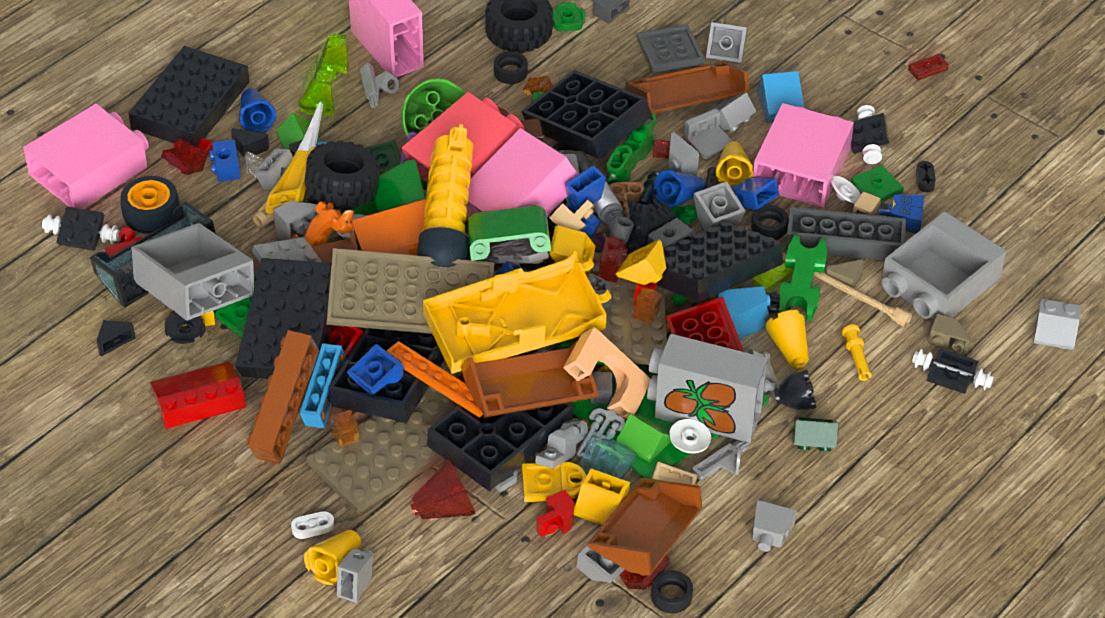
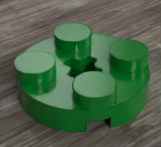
M564 2L558 4L557 8L553 10V26L556 31H579L582 29V25L585 23V10L582 7L580 9L576 7L575 3Z

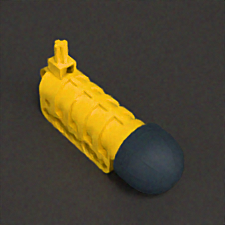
M459 124V127L451 126L449 135L441 136L435 140L430 158L423 232L419 234L417 256L431 257L435 260L431 264L437 267L449 268L456 265L452 262L457 259H469V237L465 234V222L467 219L466 207L469 199L468 188L471 179L470 170L472 167L474 145L472 141L467 139V129L463 128L462 124Z

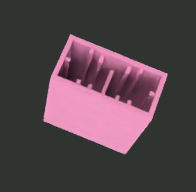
M349 0L352 33L385 71L398 78L424 67L422 12L412 0Z
M782 103L755 159L753 178H776L780 196L824 208L833 189L832 178L839 175L850 151L854 122L844 120L838 116H829L810 111L804 107H795Z
M94 104L23 148L29 175L68 207L82 209L146 169L145 151L149 148V144L142 132L139 130L133 132L129 130L116 112L108 113L99 105Z
M520 128L470 179L466 220L468 221L469 217L477 212L534 205L543 207L548 217L567 197L565 183L578 176V173L564 155Z

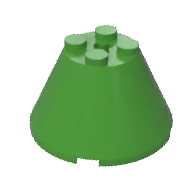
M429 79L415 86L406 97L402 108L401 119L406 136L408 137L409 132H416L417 134L466 93L459 86L445 79Z

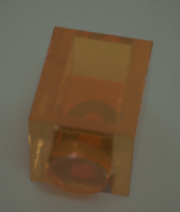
M643 287L636 298L633 317L652 324L659 313L662 294Z
M351 410L331 416L332 433L339 447L359 441L358 423Z

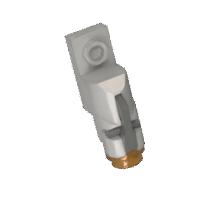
M574 418L564 422L559 429L549 435L547 449L536 455L535 463L554 469L575 456L576 444L587 436L590 431V423L584 418Z

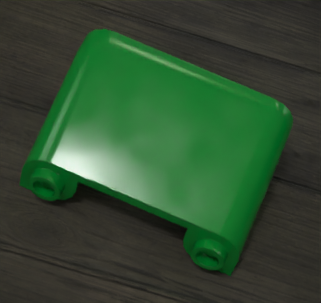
M415 159L407 160L379 174L378 190L373 197L375 198L378 213L425 199Z
M539 205L477 212L468 219L471 261L485 259L490 253V242L529 238L530 245L534 251H551L547 214L545 209Z

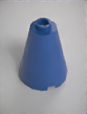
M253 88L246 89L241 95L239 121L244 130L264 133L271 129L272 124L276 121V111L273 105Z
M665 170L660 172L655 178L654 189H656L657 193L655 198L658 203L663 202L669 208H674L694 199V193L705 189V182L697 176L674 170Z

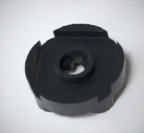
M175 310L170 312L164 323L166 336L171 337L173 342L179 344L194 342V339L198 336L201 338L206 330L205 320L202 315L185 320Z

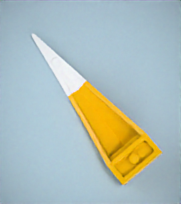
M321 102L317 106L308 130L292 161L268 196L265 206L268 214L274 213L275 208L289 201L303 203L306 190V162L308 155L317 144L323 110Z

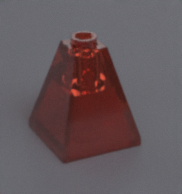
M451 460L446 461L412 497L414 503L410 504L415 516L420 515L421 519L472 516L476 514Z

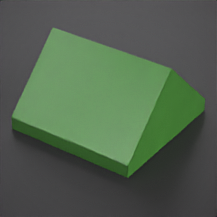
M292 113L276 130L283 149L290 150L289 144L303 140L311 121Z
M630 414L616 442L650 463L671 440L669 437L670 432L643 415Z

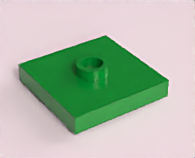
M883 165L851 178V183L861 194L866 192L881 198L880 202L892 198L894 195H899L904 191V187Z

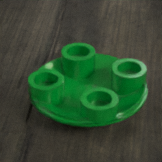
M693 206L670 208L684 224L692 223L697 219L695 207Z

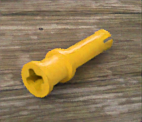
M851 324L842 329V335L847 341L846 348L852 353L858 377L860 380L865 381L871 378L872 375L863 351L864 341L860 338L859 327Z

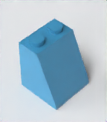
M798 71L762 74L757 87V93L766 122H774L782 103L795 107H804Z
M764 286L729 289L716 295V299L724 298L739 339H743L765 328V321L769 319L767 306H770V296L766 294Z

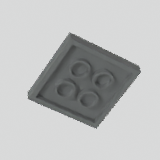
M688 24L637 33V40L652 73L704 64V57Z

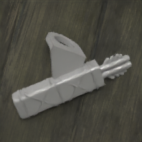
M366 63L360 68L365 96L370 100L369 105L371 108L378 106L379 89L388 94H394L398 90V79L388 71L375 77L373 65L370 63ZM391 79L394 81V88L392 90L388 88V81Z
M738 440L736 443L734 442V445L727 444L695 465L692 473L698 475L697 478L700 481L721 468L738 475L740 453L748 449L750 443Z

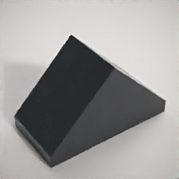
M232 128V140L235 139L236 149L244 159L269 150L268 134Z
M103 320L97 338L99 355L102 357L134 340L136 337L133 324L131 322Z

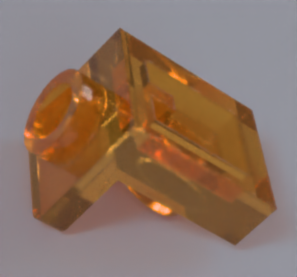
M548 76L529 78L523 91L525 95H533V92L538 91L546 93L553 87V84Z

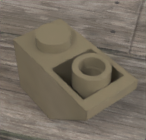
M937 314L931 328L928 343L968 354L971 338L959 321L955 318Z

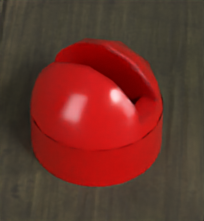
M122 227L119 232V240L121 242L129 241L136 236V233L128 227Z

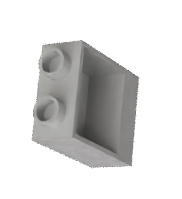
M944 211L885 258L881 284L888 295L894 298L900 296L913 305L917 314L923 318L928 319L931 317L935 320L937 314L953 318L958 312L968 306L972 300L974 301L1001 278L1006 250Z
M200 223L132 246L133 274L136 283L146 291H149L158 300H162V303L173 311L175 310L185 320L193 319L203 315V313L214 311L253 295V260Z

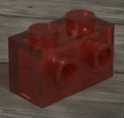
M605 238L598 277L617 283L618 276L616 273L624 260H626L627 249L624 248L625 240Z

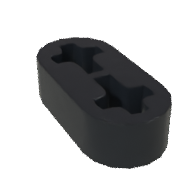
M928 161L919 162L916 169L917 186L922 192H931L935 187L934 166Z

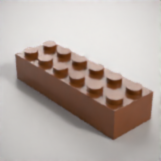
M288 330L286 337L282 338L280 355H277L275 358L273 375L270 374L268 378L267 392L263 394L260 412L254 418V430L249 433L247 439L249 448L259 460L281 464L319 353V349L310 335Z

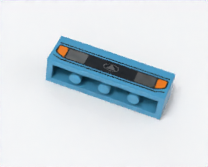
M322 343L300 410L305 426L325 428L332 407L328 388L347 360L342 346Z

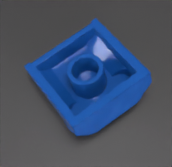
M375 344L347 371V374L369 394H375L386 384L398 382L403 377L404 366L392 355Z

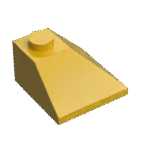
M661 240L654 241L630 253L616 275L642 285L658 282L663 277L662 274L666 269Z

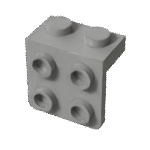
M717 109L685 121L684 138L704 159L721 153L725 145L732 142L730 137L719 127L720 112Z

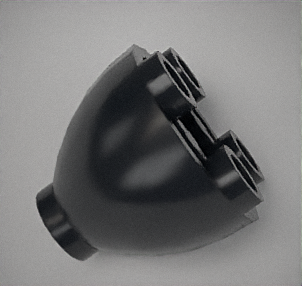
M807 368L790 374L778 388L774 389L777 405L783 404L796 410L817 408L812 394L814 393L811 381H808L810 378Z

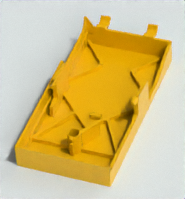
M573 250L572 255L563 261L530 272H524L522 268L423 300V315L451 373L462 371L461 366L469 357L473 358L474 364L500 360L579 337L582 333L593 327L599 331L605 329L607 314L601 303L609 301L611 294L609 290H606L602 295L596 294L587 278L585 271L593 268L594 263L592 259L589 258L585 263L578 262L577 252Z

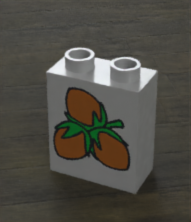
M670 334L664 349L654 348L649 364V372L658 374V376H652L647 393V399L656 401L655 418L672 423L683 419H693L703 423L710 433L751 443L762 413L768 358Z

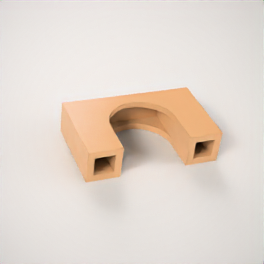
M593 327L581 334L563 368L579 381L591 374L597 361L605 363L614 373L617 384L616 392L607 409L614 410L616 415L625 420L630 414L636 413L649 388L651 379L598 329Z

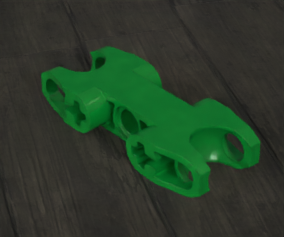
M652 114V117L649 118L652 120L649 124L640 125L628 136L624 144L616 147L607 162V172L610 173L607 179L608 185L613 181L629 182L631 172L637 163L645 159L655 142V134L652 133L656 124L655 114Z
M794 234L788 246L785 267L794 268L792 281H781L778 300L779 313L787 311L792 306H799L806 312V321H812L818 308L821 287L812 286L814 272L824 273L827 258L825 238H821L816 247L806 248L800 244V234Z

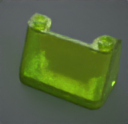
M332 34L326 39L310 66L299 99L300 111L314 114L319 102L323 104L322 115H334L335 105L333 104L332 81L337 78L338 73L343 72V74H347L349 69L347 35Z

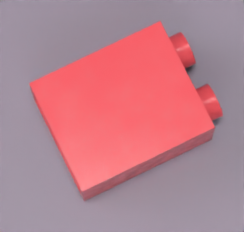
M467 92L401 148L406 160H416L420 178L428 183L430 158L435 140L441 136L449 135L451 126L459 127V124H462L463 128L467 129V139L472 141L474 145L472 167L470 170L472 178L520 128L525 131L523 124L511 113L506 117L500 114L497 105L488 97L481 101Z

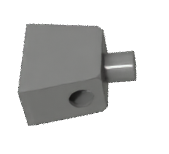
M757 500L752 539L759 542L758 548L761 551L768 552L771 546H783L795 525L797 510Z
M352 549L338 565L337 597L354 603L358 602L372 577L374 554L370 550L360 551Z

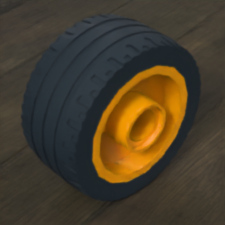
M144 176L134 179L124 187L120 197L125 223L132 230L144 234L152 233L170 223L174 209L180 205L176 187L171 181L160 176Z

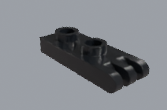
M636 202L631 204L629 219L632 220L634 226L626 244L625 254L627 255L646 246L650 213L649 205Z

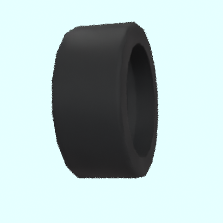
M511 51L501 53L495 58L494 76L498 81L505 84H517L527 77L528 62L524 55ZM506 65H515L520 67L519 69L513 71L502 69V67Z
M764 205L753 212L751 228L753 232H759L763 236L778 240L786 234L789 218L782 208L774 205ZM763 219H774L778 221L780 225L768 227L761 224L759 221Z
M667 570L659 573L654 578L651 586V600L655 607L666 613H679L690 606L693 597V583L687 575L676 570ZM666 585H676L685 591V595L677 599H669L659 593V589Z

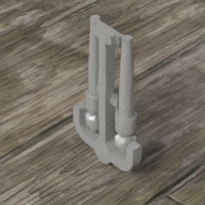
M598 408L592 411L589 418L595 420V422L590 426V431L576 454L577 457L596 464L610 440L614 438L615 431L621 432L625 424L624 419L616 415L614 410L606 411ZM604 421L603 425L601 426L600 430L598 431V429H599V427H600L599 424H602V422ZM610 421H614L611 425V429L607 431L606 436L603 435ZM594 435V440L592 441L586 453H584L583 450L585 449V447L591 440L592 436ZM601 438L604 441L593 458L590 455Z

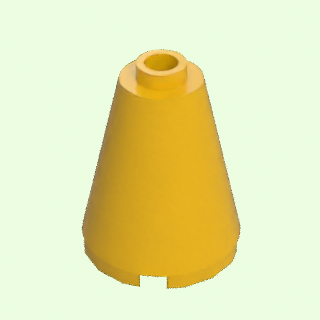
M735 141L725 145L716 166V176L719 183L727 181L730 188L733 185H739L753 176L752 163L741 144Z
M798 310L781 312L777 314L778 318L775 320L770 318L765 325L766 331L789 365L795 368H802L809 360L803 313L800 314Z
M346 530L311 546L304 555L306 568L308 571L311 569L315 575L313 577L317 581L326 585H332L337 582L338 565L352 549L358 550L361 546L359 534L352 530Z

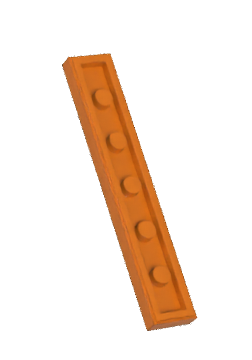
M399 341L386 350V352L402 363L404 370L476 416L481 417L483 415L469 392L466 383Z

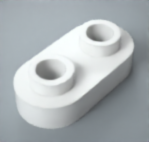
M325 511L297 517L291 523L292 534L296 538L305 539L329 533L334 528V517Z

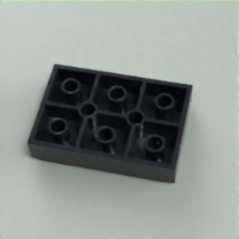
M184 46L128 112L131 129L139 130L144 134L174 143L178 141L198 147L201 139L207 137L249 84L248 66Z
M576 70L572 71L521 111L525 120L539 119L544 136L585 152L597 159L603 157L609 150L618 145L619 142L652 117L646 98Z
M729 221L721 222L715 227L707 228L706 231L696 233L690 238L664 247L666 269L657 286L695 302H702L782 265V242L774 240L772 237L763 236L759 232L747 230L745 227L734 225Z
M271 258L261 259L235 365L242 377L268 379L270 374L273 375L275 369L274 361L276 356L280 355L281 341L284 336L286 337L288 330L312 336L319 352L322 343H329L332 325H327L332 263Z
M367 328L328 388L331 406L407 423L428 389V384L403 369V377L398 382L388 383L375 394H369L347 374V371L375 344L386 351L398 341L441 367L445 359L433 334Z
M563 403L484 417V415L478 417L461 405H458L428 429L427 446L490 492L548 443V437L551 433L559 429L564 422L573 419L574 405Z

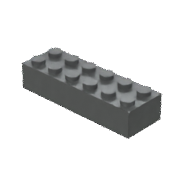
M790 207L786 250H788L794 234H800V244L806 248L816 247L820 239L825 238L827 255L885 261L887 256L905 243L906 219Z

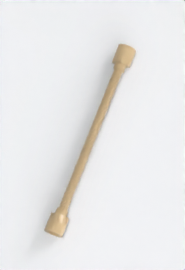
M783 253V261H786L787 254ZM814 272V276L887 313L892 321L905 328L909 324L912 313L896 307V309L889 307L825 273Z

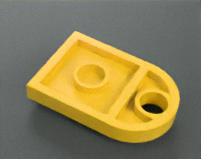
M564 462L554 469L537 463L522 464L524 502L546 501L547 497L562 490H566L569 496L575 499L579 495L582 483L586 478V473L580 466L571 462ZM574 478H578L581 480V482L574 483L571 480Z

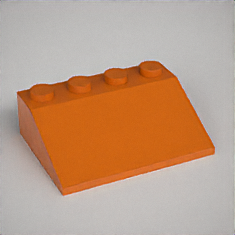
M426 199L351 220L359 251L417 256L419 234L423 232Z

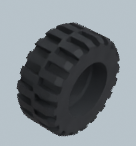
M490 0L485 9V31L488 39L502 50L507 49L509 52L519 51V53H524V51L530 52L534 48H540L552 35L553 8L548 0Z
M342 140L337 142L329 141L326 144L322 143L315 147L307 157L305 187L313 198L316 197L315 199L318 202H325L326 205L333 203V206H336V208L346 207L347 209L353 206L359 207L363 203L369 202L376 195L380 163L375 154L368 148L365 149L363 145H356L350 141L343 142Z

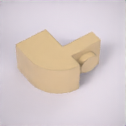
M587 200L574 214L562 203L549 218L557 226L581 231L587 227L582 220L584 218L587 220L594 213L593 208L595 206Z

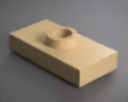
M657 462L652 479L695 485L698 475Z

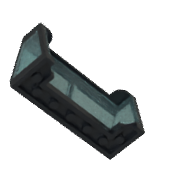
M184 202L174 209L170 223L111 257L104 251L91 256L90 260L93 271L120 305L125 308L149 294V291L139 286L134 280L132 246L197 223L202 224L216 234L213 220L187 202Z

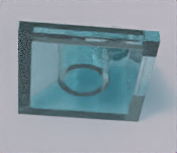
M593 435L588 442L579 466L585 471L586 476L592 468L623 479L630 471L637 453L620 442Z

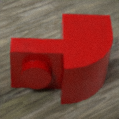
M566 490L546 498L547 514L537 518L536 531L540 537L552 534L557 529L566 534L572 528L575 506Z

